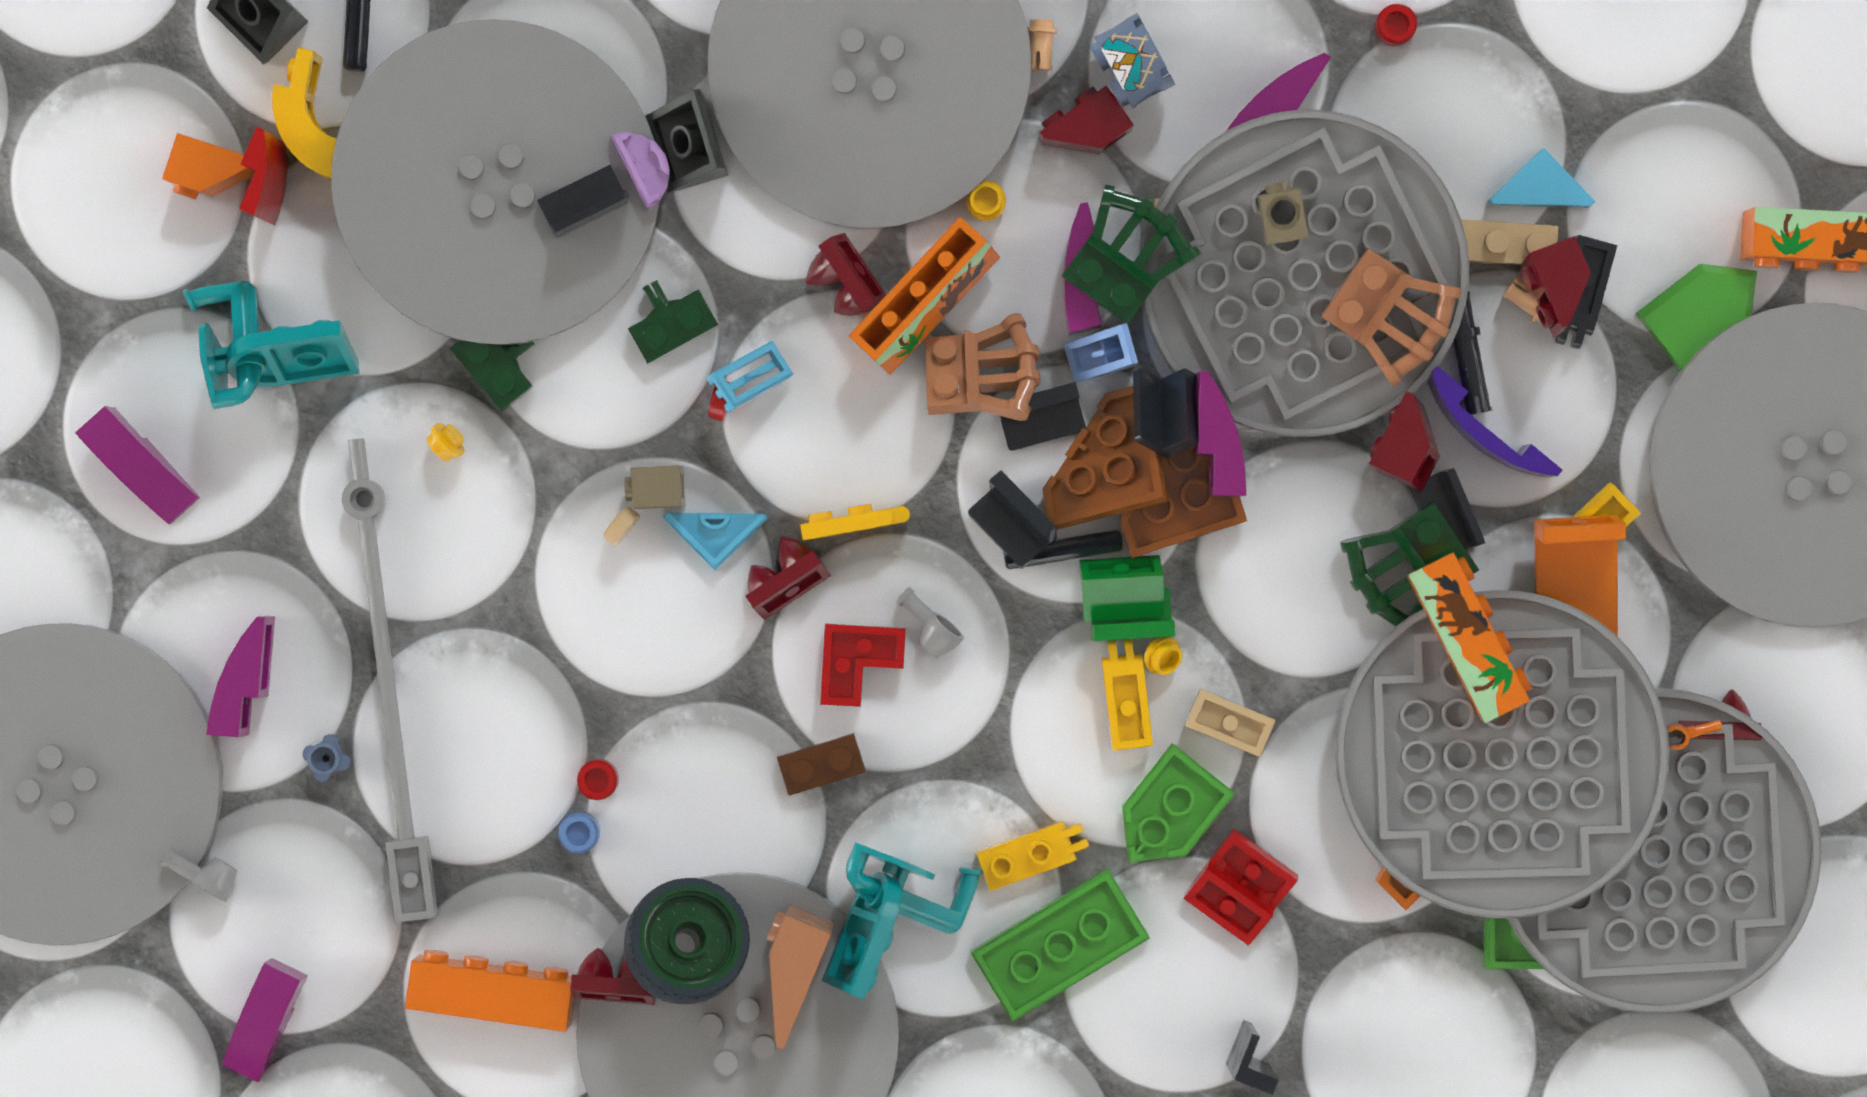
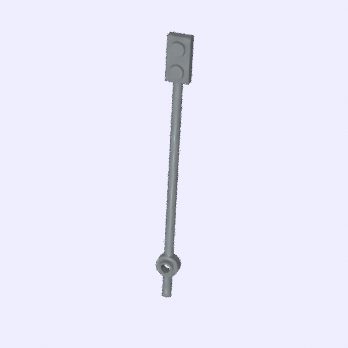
M364 438L348 440L353 481L343 491L342 505L350 516L358 519L389 761L398 840L385 842L394 918L395 923L435 918L438 916L429 838L428 836H414L374 519L385 506V493L378 483L369 480ZM364 492H368L372 498L371 504L367 507H363L359 502L360 495Z

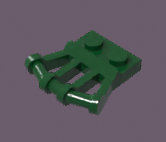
M1105 184L1093 233L1062 274L1061 278L1123 323L1128 324L1159 281L1201 255V252L1196 245L1191 246L1176 222L1178 218L1170 212L1168 215H1165L1153 206L1154 201L1148 196L1141 198L1114 191L1115 186ZM1110 207L1133 212L1111 245L1102 240ZM1144 219L1157 228V230L1133 262L1120 253L1119 250L1140 221ZM1166 236L1178 257L1152 274H1149L1142 267Z
M1434 501L1389 530L1353 537L1340 542L1342 552L1347 553L1352 576L1350 584L1355 591H1361L1368 601L1365 606L1371 614L1376 613L1395 627L1414 613L1422 610L1423 607L1418 600L1408 615L1390 604L1393 600L1412 589L1407 577L1382 593L1374 583L1377 577L1405 559H1408L1416 571L1453 552L1457 559L1461 557L1466 559L1473 574L1479 571L1478 566ZM1391 542L1397 543L1399 549L1368 569L1366 568L1362 549Z

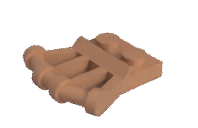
M1367 248L1320 316L1363 344L1389 383L1394 387L1402 382L1400 378L1424 361L1429 362L1434 355L1431 351L1441 337L1446 338L1451 330L1448 327L1455 298L1460 299L1462 288L1413 278ZM1406 288L1439 294L1434 318L1401 297ZM1394 305L1428 327L1418 342L1384 320ZM1379 329L1411 351L1390 364L1372 337Z
M1011 314L1003 319L1000 324L979 333L964 330L962 335L925 338L927 409L929 415L983 411L1019 421L1028 419L1031 411L1029 402L1035 387L1040 385L1041 380L1040 372L1036 369V362L1039 360V348L1029 338L1025 330L1027 324L1022 314ZM1009 338H1012L1016 345V348L980 351ZM1017 365L1020 368L1016 373L980 375V368ZM1017 390L1014 399L1010 400L981 394L983 392Z

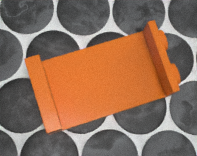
M1616 515L1534 519L1535 594L1553 598L1580 609L1598 620L1618 637V540L1626 539V523Z

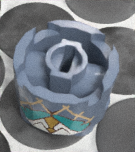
M1138 13L1130 16L1114 28L1094 37L1096 43L1090 45V48L1103 71L1111 68L1115 79L1110 81L1109 84L1122 107L1130 103L1133 109L1147 98L1176 85L1170 74L1167 75L1169 72Z

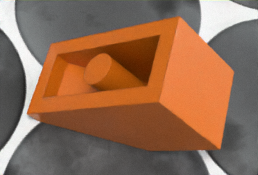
M177 133L162 180L175 185L174 193L197 200L199 193L213 197L253 177L254 172L240 165L243 154Z

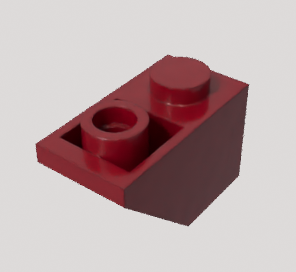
M1107 85L1099 91L1093 86L1074 100L1077 106L1066 114L1058 110L1041 123L1044 129L1039 132L1038 139L1043 145L1099 155L1132 132L1134 124Z
M1575 236L1529 253L1521 264L1520 276L1523 285L1527 291H1533L1538 302L1536 311L1539 321L1545 329L1549 328L1553 338L1560 336L1570 325L1591 275V271Z
M1406 391L1400 404L1391 409L1389 415L1390 424L1383 437H1378L1374 442L1370 452L1371 460L1369 464L1380 474L1422 492L1440 458V454L1424 405L1414 394Z

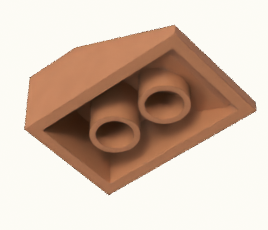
M791 904L786 914L778 911L766 940L773 942L769 958L776 1047L781 1049L785 1047L834 927V922Z

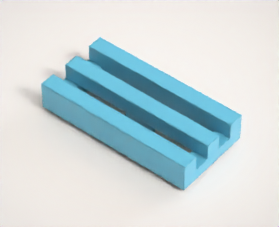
M770 341L713 372L706 379L710 385H716L718 390L715 393L719 399L722 397L725 399L727 404L724 407L729 413L788 380L794 374L773 341ZM767 354L772 358L769 362L729 384L725 380V377ZM776 367L779 369L780 373L741 395L735 396L733 391Z

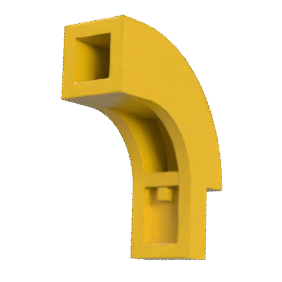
M297 48L296 57L290 59L287 67V81L290 82V87L273 84L272 108L278 132L290 152L309 169L331 180L332 160L337 138L327 135L322 130L314 110L315 94L323 58L313 50Z

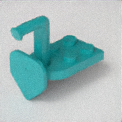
M237 281L200 287L191 291L183 290L184 296L193 312L197 311V307L231 301L233 342L229 347L221 346L208 323L199 325L200 360L213 409L232 407L244 403L251 397L257 386H282L360 374L359 359L340 320H319L310 325L297 327L279 326L270 331L259 332L257 293L251 283ZM228 373L237 380V387L228 388Z
M855 842L847 861L846 876L857 894L821 981L864 1000L867 992L874 987L877 981V967L882 954L889 949L892 943V929L898 914L945 933L957 932L963 925L977 889L979 875L983 873L982 869L971 867L959 868L961 873L960 882L950 908H946L903 890L909 873L930 880H934L935 874ZM869 856L885 862L882 872H876L871 876L863 874Z

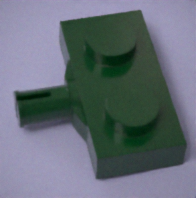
M658 280L650 284L658 298H656L650 285L642 288L654 309L644 320L629 327L628 330L648 364L719 324L699 289L682 299L668 301Z
M459 340L450 347L451 351L502 412L534 387L521 372L517 361L520 355L535 345L534 342L505 346L478 344Z

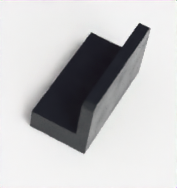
M608 165L538 199L537 202L555 238H558L628 204L629 195L626 190H623L611 165Z
M1141 368L1134 371L1135 441L1165 458L1198 445L1195 373L1183 368L1159 379Z
M1076 382L1033 393L1029 402L1031 411L1028 419L1025 421L999 416L1010 451L1079 433L1082 428L1086 429L1078 400L1080 396Z
M1454 468L1445 469L1430 475L1422 492L1409 487L1418 510L1434 501L1465 549L1486 543Z
M1000 470L989 480L990 491L968 510V515L1020 569H1023L1057 539V527Z
M1243 1020L1226 1066L1235 1081L1273 1095L1279 1079L1268 1063L1252 1057L1260 1036L1251 1022Z

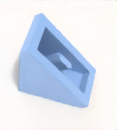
M1127 323L1063 344L1073 381L1076 383L1131 368L1138 363Z

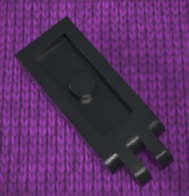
M1577 235L1575 236L1588 264L1591 275L1570 325L1560 336L1555 337V343L1564 345L1569 330L1574 332L1570 346L1580 349L1585 334L1592 336L1595 330L1618 245Z

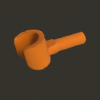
M1717 720L1684 727L1678 723L1669 724L1667 726L1668 732L1674 730L1683 732V739L1678 743L1669 744V747L1674 750H1681L1688 745L1689 740L1722 730L1721 721Z

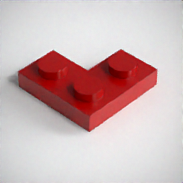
M825 623L820 705L861 707L863 667L904 669L906 628Z

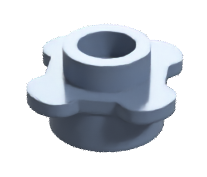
M328 734L324 736L323 741L314 746L308 745L303 750V759L307 761L309 768L314 772V778L320 782L329 780L332 773L338 770H347L350 766V757L343 754L339 747L340 740L336 735ZM325 754H328L330 756V760L328 762L323 760V756Z

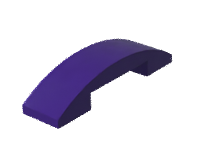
M1436 366L1432 370L1427 383L1434 400L1450 424L1471 445L1491 459L1523 473L1555 477L1562 472L1563 469L1532 444L1523 445L1516 453L1459 405L1468 393L1464 387L1440 367Z

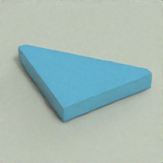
M1543 148L1487 202L1491 206L1522 205L1531 207L1569 206L1588 208L1595 203V200Z
M667 512L663 516L714 570L730 557L768 519L765 514Z

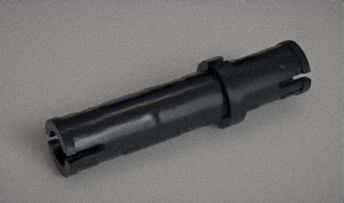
M1468 291L1462 320L1453 341L1461 384L1468 391L1464 397L1466 411L1472 415L1477 414L1475 396L1479 398L1481 413L1492 411V406H1490L1477 335L1481 334L1480 327H1475L1470 300L1471 294Z

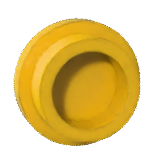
M984 180L966 196V207L969 213L980 221L996 219L1002 214L1006 205V196L1001 186L989 180Z
M436 423L431 428V434L427 437V443L439 458L444 461H450L453 457L459 458L464 454V438L458 429L450 424L445 426L441 423Z
M1159 637L1153 640L1147 646L1144 655L1145 667L1150 672L1161 675H1168L1175 671L1182 660V651L1179 648V644L1172 637Z

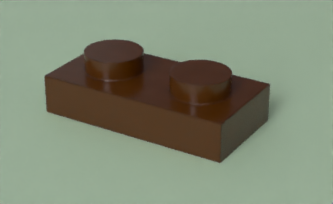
M855 733L777 757L788 796L866 772Z

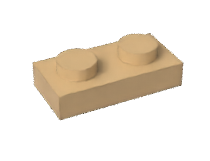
M1199 688L1184 726L1261 757L1276 720Z

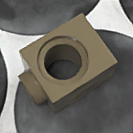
M1290 181L1265 185L1266 193L1257 195L1265 244L1272 245L1309 238L1301 188H1291ZM1280 200H1287L1293 207L1292 218L1284 224L1275 223L1271 217L1272 206Z
M683 466L630 468L631 477H625L624 489L626 501H632L633 509L685 506Z

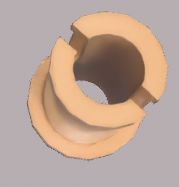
M1044 19L1030 20V27L1027 29L1031 49V70L1040 71V69H1043V71H1052L1053 35L1057 34V29H1054V21Z
M1518 275L1502 297L1507 298L1530 314L1532 322H1535L1536 319L1539 321L1536 311L1538 302L1533 291L1529 292L1526 290L1521 276Z

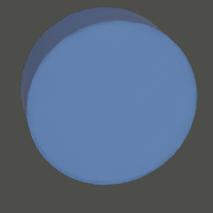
M586 812L570 814L559 826L558 836L560 843L566 850L572 853L589 851L597 844L600 838L599 823L592 815Z

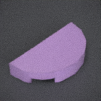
M631 132L611 135L610 138L646 209L649 210L661 200L668 187L670 169L665 153L655 141L649 140L643 135L631 134Z

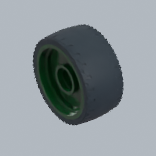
M675 879L651 890L634 908L625 931V957L634 979L652 996L673 1004L700 1003L722 993L740 974L749 951V925L740 904L723 887L704 879ZM687 934L693 938L695 943L694 951L690 953L680 951L675 943L676 935Z

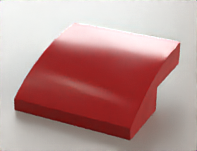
M256 127L240 165L253 171L254 175L239 209L275 225L282 207L287 183L286 146L282 140Z
M1233 828L1198 874L1183 899L1249 946L1273 917L1275 908L1296 884L1298 874Z

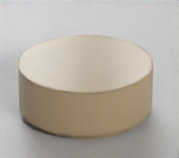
M625 507L605 530L604 538L613 546H617L637 523L640 515L631 507Z

